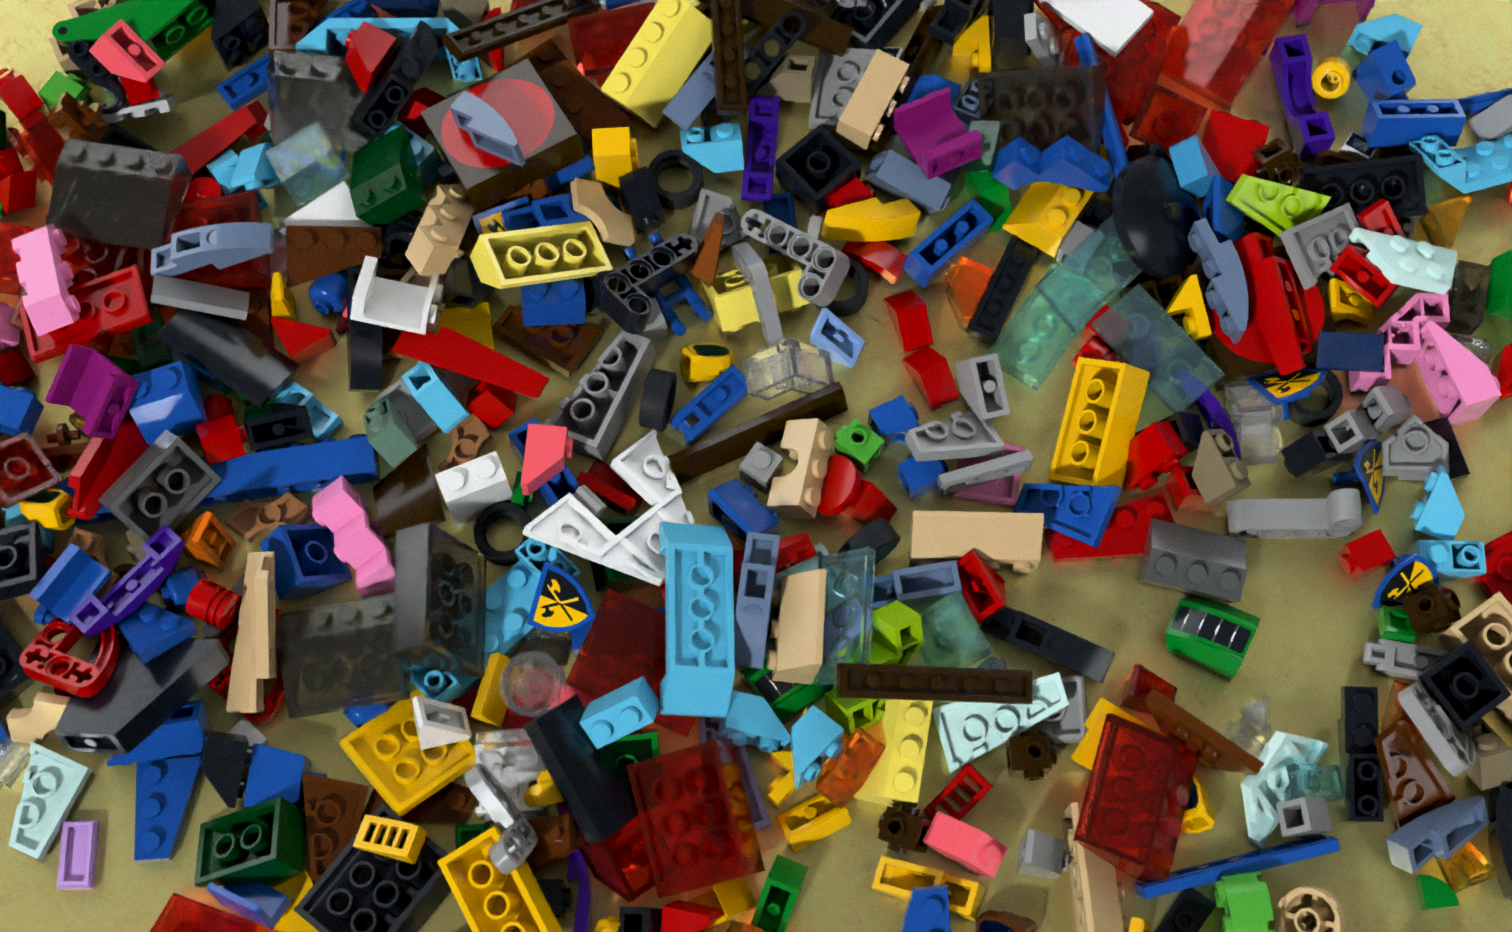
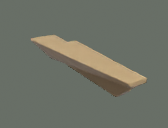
M250 552L247 556L226 711L228 713L264 712V679L277 678L275 552Z

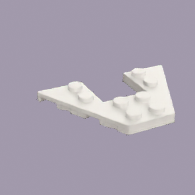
M653 429L614 458L610 464V468L647 501L652 508L618 535H615L569 492L527 524L522 534L654 585L661 586L665 582V555H659L660 522L694 524L695 521L691 512H687L681 498L682 490L675 474L669 469L668 457L663 455L656 439L657 431Z

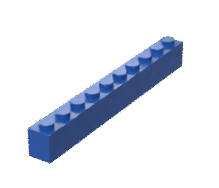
M354 434L349 439L343 440L326 438L319 440L316 444L309 445L292 443L287 445L286 448L275 450L272 448L257 449L255 453H248L244 456L208 465L222 480L194 509L241 502L244 498L257 500L283 496L288 491L292 494L322 490L341 475L351 485L381 481L379 455L369 444L366 434ZM200 457L206 463L205 458ZM69 477L65 478V481L54 482L55 490H63L73 496V498L75 497V489L68 487ZM102 505L91 520L76 518L75 523L70 527L118 519Z

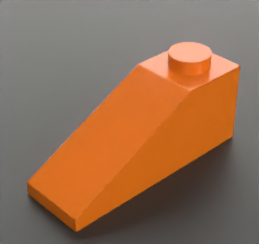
M208 511L196 518L191 527L187 528L181 537L185 542L182 552L188 558L223 571L236 545L234 539L213 513Z

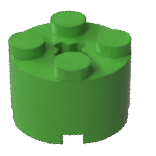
M1262 871L1222 876L1219 882H1215L1213 896L1216 908H1223L1224 911L1222 922H1220L1221 932H1275V930H1268V921L1274 920L1266 881L1259 882L1263 876Z

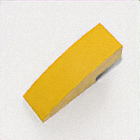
M874 197L827 210L821 235L828 239L855 242H879L914 236L921 212L907 198L882 204Z
M882 855L871 887L874 890L908 901L912 887L947 885L949 914L975 922L985 888L979 882L947 875L941 870Z

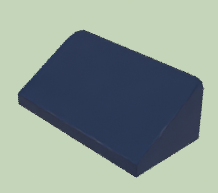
M1321 331L1318 333L1316 369L1381 372L1384 335Z

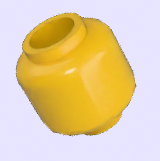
M1334 56L1325 58L1314 68L1311 79L1312 88L1322 98H1339L1350 87L1352 69L1347 61Z

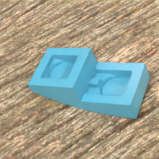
M294 380L272 402L306 406L314 433L313 438L317 441L329 438L343 423L339 415L319 402L311 392Z

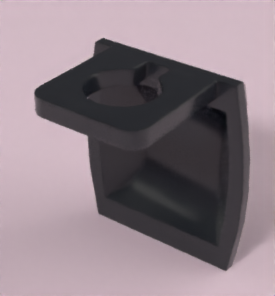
M413 209L388 224L384 239L388 244L381 253V258L378 260L379 264L388 269L410 268L412 264L405 256V253L423 213ZM400 251L404 253L403 259L405 263L402 265L394 264L390 261L388 255L396 254Z

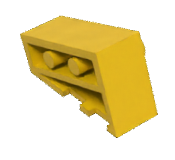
M629 127L592 129L593 160L597 182L602 183L604 191L616 192L617 198H621L618 178L640 169L636 138L632 139Z

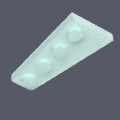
M1058 672L1032 680V704L1029 705L953 702L933 708L932 712L950 773L1005 743L1009 737L1017 736L1019 733L1069 706L1060 673Z

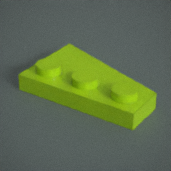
M1242 174L1227 196L1226 201L1281 239L1279 233L1319 216L1331 199V196Z

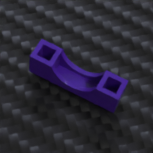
M1306 34L1276 38L1268 57L1294 150L1300 159L1316 157L1321 151L1330 149L1335 140V135L1328 112H1322L1314 98L1311 82L1313 58Z

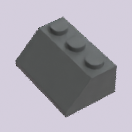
M165 430L110 486L98 501L139 538L146 542L164 524L173 531L222 478L178 436Z
M1154 518L1150 519L1137 581L1229 603L1241 601L1247 572L1246 540Z

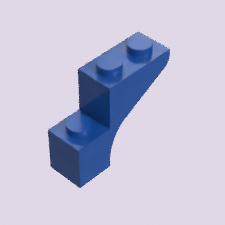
M1068 135L1044 151L1018 137L995 154L991 177L1014 191L1034 182H1051L1094 192H1104L1110 188L1113 164Z

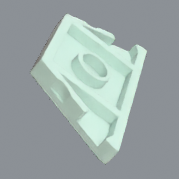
M1357 227L1349 236L1353 243L1360 242L1365 244L1370 250L1366 257L1382 271V274L1392 284L1445 295L1452 286L1458 254L1456 250L1431 245L1425 241L1417 242L1405 239L1399 235L1391 236Z
M1276 730L1270 741L1265 744L1258 758L1264 765L1257 775L1246 774L1241 784L1248 837L1252 845L1263 848L1279 823L1276 803L1292 800L1296 797L1327 749V743Z

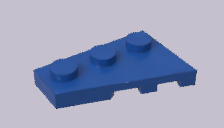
M1024 483L1012 513H1044L1043 526L1092 547L1099 548L1123 488L1118 486L1096 487L1091 485L1065 486L1060 484Z
M146 601L127 617L114 624L120 635L127 639L133 652H137L143 665L197 633L194 621Z
M200 756L137 762L134 861L140 863L172 860L185 823L184 816L190 799H193L196 790L195 784L201 769L199 764Z
M947 885L912 887L901 925V932H950Z

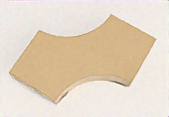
M575 178L570 183L574 211L585 215L595 224L603 242L628 247L635 242L631 215L620 211L609 201L603 190L602 183Z
M38 692L33 706L25 709L13 708L6 717L11 740L29 744L32 741L43 746L48 737V732L56 728L71 697Z

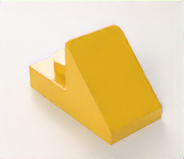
M982 15L960 36L954 44L952 53L955 57L971 56V71H976L977 80L985 82L989 81L991 71L989 15Z
M1197 274L1190 275L1182 282L1162 315L1163 318L1185 313L1186 317L1183 318V325L1186 334L1191 335L1192 341L1204 340L1212 335Z
M1336 278L1330 279L1325 298L1334 323L1346 318L1365 326L1377 322L1374 304L1348 283Z
M791 751L771 752V760L787 773L785 777L779 774L768 787V790L771 791L768 795V801L777 810L797 789L794 786Z
M744 876L712 886V890L688 901L721 908L725 913L724 916L703 932L720 926L757 907Z

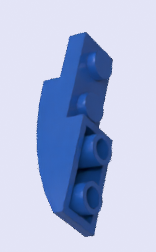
M604 191L609 201L622 211L616 192ZM571 193L532 200L531 206L501 213V221L505 231L591 221L585 215L574 211ZM591 221L594 229L597 228L595 224Z

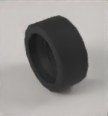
M681 149L664 151L650 162L648 170L662 207L671 210L685 209L698 200L701 188H704L703 167L699 162L682 152ZM682 167L692 173L693 183L682 192L672 193L660 187L658 177L665 169Z
M834 257L830 259L828 267L833 263ZM849 258L850 268L847 274L857 282V292L854 297L846 301L833 300L829 305L823 307L815 305L817 309L821 311L822 308H827L836 317H848L860 310L865 304L869 288L868 274L860 263ZM819 285L815 288L814 295L818 292Z
M1306 364L1303 369H1316V364ZM1327 370L1326 377L1319 384L1325 389L1329 397L1327 406L1320 411H1310L1302 408L1296 401L1289 402V419L1292 422L1304 427H1316L1326 423L1336 413L1343 398L1342 385L1334 373Z
M655 368L649 371L640 404L639 424L641 427L664 431L667 428L676 393L677 376L675 372Z
M509 502L492 504L484 509L476 519L473 529L475 543L483 557L491 563L501 566L515 565L519 559L514 550L529 537L523 536L519 546L502 552L495 550L489 545L486 537L487 529L492 522L503 517L515 518L521 523L523 530L533 520L528 512L517 504Z
M877 519L849 538L839 549L838 557L852 575H858L885 558L900 542V536L886 519Z

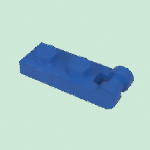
M732 364L670 419L669 424L675 430L680 429L685 435L684 439L690 445H693L700 440L707 430L754 390V384ZM693 415L700 420L694 426L688 421Z

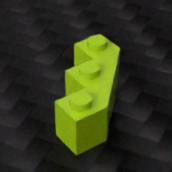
M898 600L871 612L874 641L847 654L849 663L906 665L913 653L917 655L924 644L921 615ZM837 688L824 693L827 716L843 727L844 733L849 737L877 725L884 714L881 708L886 700L837 698Z

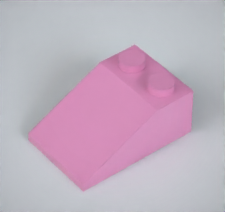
M1431 320L1424 324L1420 330L1421 351L1414 361L1441 418L1448 417L1451 427L1480 418L1502 395L1498 379L1491 374L1486 364L1434 321Z

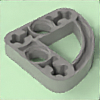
M1421 680L1400 691L1397 694L1400 704L1445 769L1451 775L1457 777L1472 768L1475 763L1476 753L1469 727L1463 732H1459Z

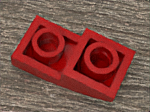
M846 241L841 250L849 258L860 263L864 269L870 266L892 284L900 279L904 271L902 267L908 257L884 241Z

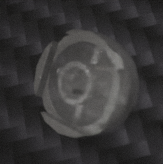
M536 650L519 653L508 660L499 673L497 683L499 697L505 707L516 715L529 718L538 717L557 706L558 703H561L567 685L565 672L561 665L558 666L548 653Z

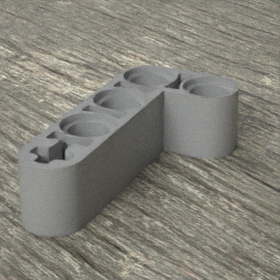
M751 209L743 215L741 228L745 234L807 265L797 285L800 297L821 307L829 305L834 300L850 268V260L845 253L761 210ZM761 224L767 226L765 232L759 229ZM786 233L785 239L781 242L782 236ZM810 245L809 251L804 255L806 247ZM834 257L833 263L828 267L830 259ZM819 285V290L814 295V290Z
M1354 488L1337 489L1332 491L1326 499H1236L1227 503L1229 536L1235 538H1339L1354 534L1363 524L1360 491Z

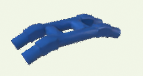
M659 231L648 236L653 247L664 241ZM633 246L622 251L627 262L638 256ZM685 274L674 280L679 287L676 291L665 297L659 289L656 291L657 301L668 327L677 336H682L686 332V327L672 309V306L687 299L691 308L703 321H709L713 316L712 311L707 307L698 292L695 291Z

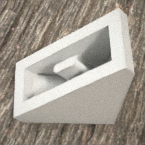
M415 696L412 699L414 721L421 750L468 740L472 737L464 707L420 696Z

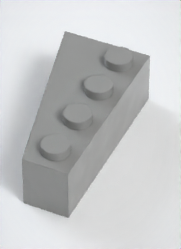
M622 330L597 359V365L589 374L585 373L579 381L580 385L569 398L565 397L558 405V411L551 419L547 418L542 425L567 427L568 438L573 439L574 451L604 462L657 357L651 339Z

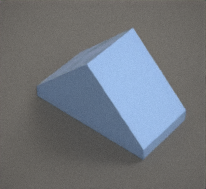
M822 308L810 334L809 352L847 367H854L865 340L827 308Z

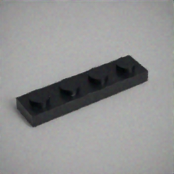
M1014 234L1012 235L966 333L995 345L1040 251L1039 248L1027 243Z

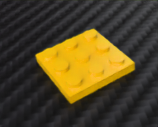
M418 688L392 705L388 711L368 721L339 741L342 750L399 818L481 761V754L469 740L421 750L414 721L412 699L415 696L426 697Z

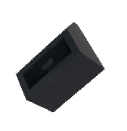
M256 0L216 1L211 40L228 72L232 71L235 67L243 65L247 58L268 45L269 23L262 6Z

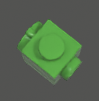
M56 71L38 92L49 112L57 106L59 96L66 91L78 102L84 101L88 106L93 103L88 94L92 89L82 79L72 73H68L65 76Z
M856 418L849 426L847 424L842 425L834 436L836 440L834 452L852 461L863 474L884 451L885 440Z

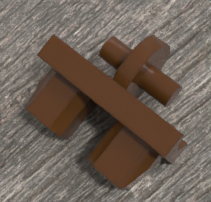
M67 91L59 96L57 106L49 113L48 122L56 129H61L66 125L71 127L73 130L69 133V139L77 149L90 145L95 150L102 146L101 136L106 128L103 126L105 121L100 117L103 107L97 102L88 106L84 101L78 102Z
M59 423L56 427V433L47 434V442H58L59 446L32 450L33 459H40L44 476L64 474L62 457L64 456L72 457L74 468L89 443L71 444V440L81 439L79 430L70 431L66 423Z

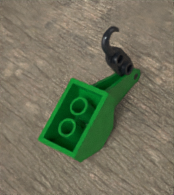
M130 0L86 15L60 21L53 26L52 33L60 45L68 47L70 59L92 83L110 90L115 95L114 103L108 107H103L102 114H114L124 106L126 92L119 82L118 76L110 73L89 52L100 36L122 19L166 62L213 24L217 0Z

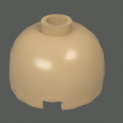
M1302 886L1293 889L1278 902L1275 911V927L1277 932H1346L1348 928L1347 913L1342 902L1331 891L1317 886Z

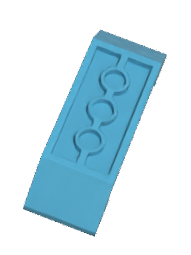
M327 18L296 43V52L307 79L325 82L327 80H337L339 59L345 60L349 48L345 46L346 39L352 29L357 31L363 21L396 37L391 55L400 43H405L420 20L424 21L443 37L445 34L459 30V28L448 18ZM443 45L433 59L434 61L448 59L454 80L463 82L483 80L479 56L459 63Z
M1507 134L1504 137L1490 141H1481L1475 145L1460 149H1452L1438 135H1427L1421 139L1409 142V148L1415 154H1421L1422 161L1434 173L1464 194L1512 181V134Z
M660 522L659 555H665L666 675L660 681V715L726 718L735 677L733 546L725 528L722 526Z
M528 538L514 550L519 559L515 565L425 645L417 638L414 639L392 659V662L428 699L445 703L464 696L482 680L490 654L501 653L509 657L538 630V628L527 624L544 562L560 567L570 573L577 581L582 574L581 570L558 548Z

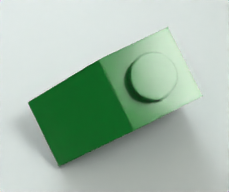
M995 158L968 166L965 178V185L970 198H973L994 218L987 233L1003 229V224L1012 213L1008 187L991 177Z
M777 855L766 878L749 929L755 932H785L809 867Z

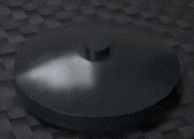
M1151 155L1130 161L1119 172L1112 197L1114 223L1121 244L1134 264L1146 274L1155 278H1168L1180 275L1185 272L1187 266L1194 263L1198 254L1193 252L1188 242V235L1194 222L1200 220L1195 197L1180 187L1174 165L1169 161Z

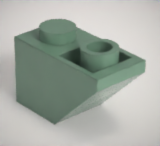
M388 397L380 402L372 403L366 409L363 419L368 442L392 468L418 450L414 434Z

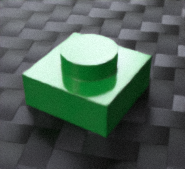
M517 471L511 503L517 504L527 511L528 504L534 503L536 491L530 495L522 494V472Z
M1385 605L1381 606L1377 612L1380 638L1412 644L1417 637L1416 630L1412 629L1406 610Z

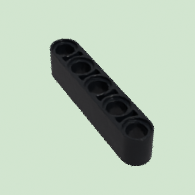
M788 11L780 16L744 59L745 66L748 63H755L760 68V75L756 80H750L746 77L747 99L804 32L806 22L801 13ZM786 17H794L798 21L799 29L796 33H788L784 29L783 22ZM767 40H774L779 44L780 50L775 57H770L764 52V44ZM715 96L700 113V121L704 127L711 126L707 123L705 117L708 110L716 109ZM722 115V120L719 124L728 123L733 116Z

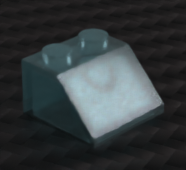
M318 120L265 152L281 183L298 209L351 177L350 170Z
M959 590L930 605L920 614L924 644L919 652L927 666L967 668L994 653Z

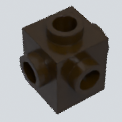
M1280 138L1251 152L1257 169L1254 170L1257 178L1292 186L1294 182L1302 178L1298 168L1302 163L1294 149L1291 150Z
M1436 583L1423 585L1417 589L1418 593L1402 599L1413 630L1426 634L1430 632L1439 633L1452 626L1451 623L1462 619L1458 610L1461 604L1456 593Z
M1025 731L1019 733L1020 737H1009L1005 743L1008 777L1024 776L1025 781L1044 779V775L1049 774L1052 765L1057 763L1056 747L1054 744L1050 745L1049 735L1040 736L1039 731Z
M901 803L900 808L887 806L886 812L881 815L879 820L878 839L888 842L887 849L906 855L908 850L926 853L928 845L922 841L933 820L919 815V808L905 803Z

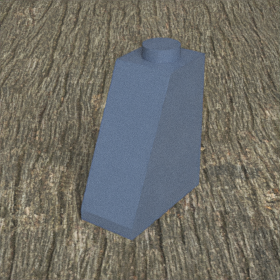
M890 149L873 156L861 179L862 183H867L872 188L896 199L907 198L916 208L929 214L943 210L951 197V194L948 192L952 184L938 176L927 180L917 164Z

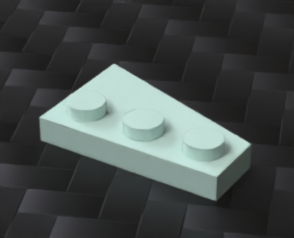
M31 741L29 765L27 771L24 772L22 781L24 788L20 804L16 808L8 846L42 861L59 832L62 822L65 821L93 770Z

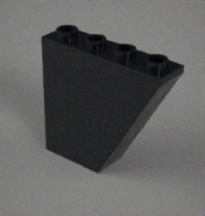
M118 634L120 641L119 658L109 681L99 693L92 697L83 698L72 694L54 730L55 734L68 751L129 754L229 664L231 659L219 639L209 637L204 639L187 638L143 665L137 652H133L127 639ZM101 636L88 663L94 664L101 647Z

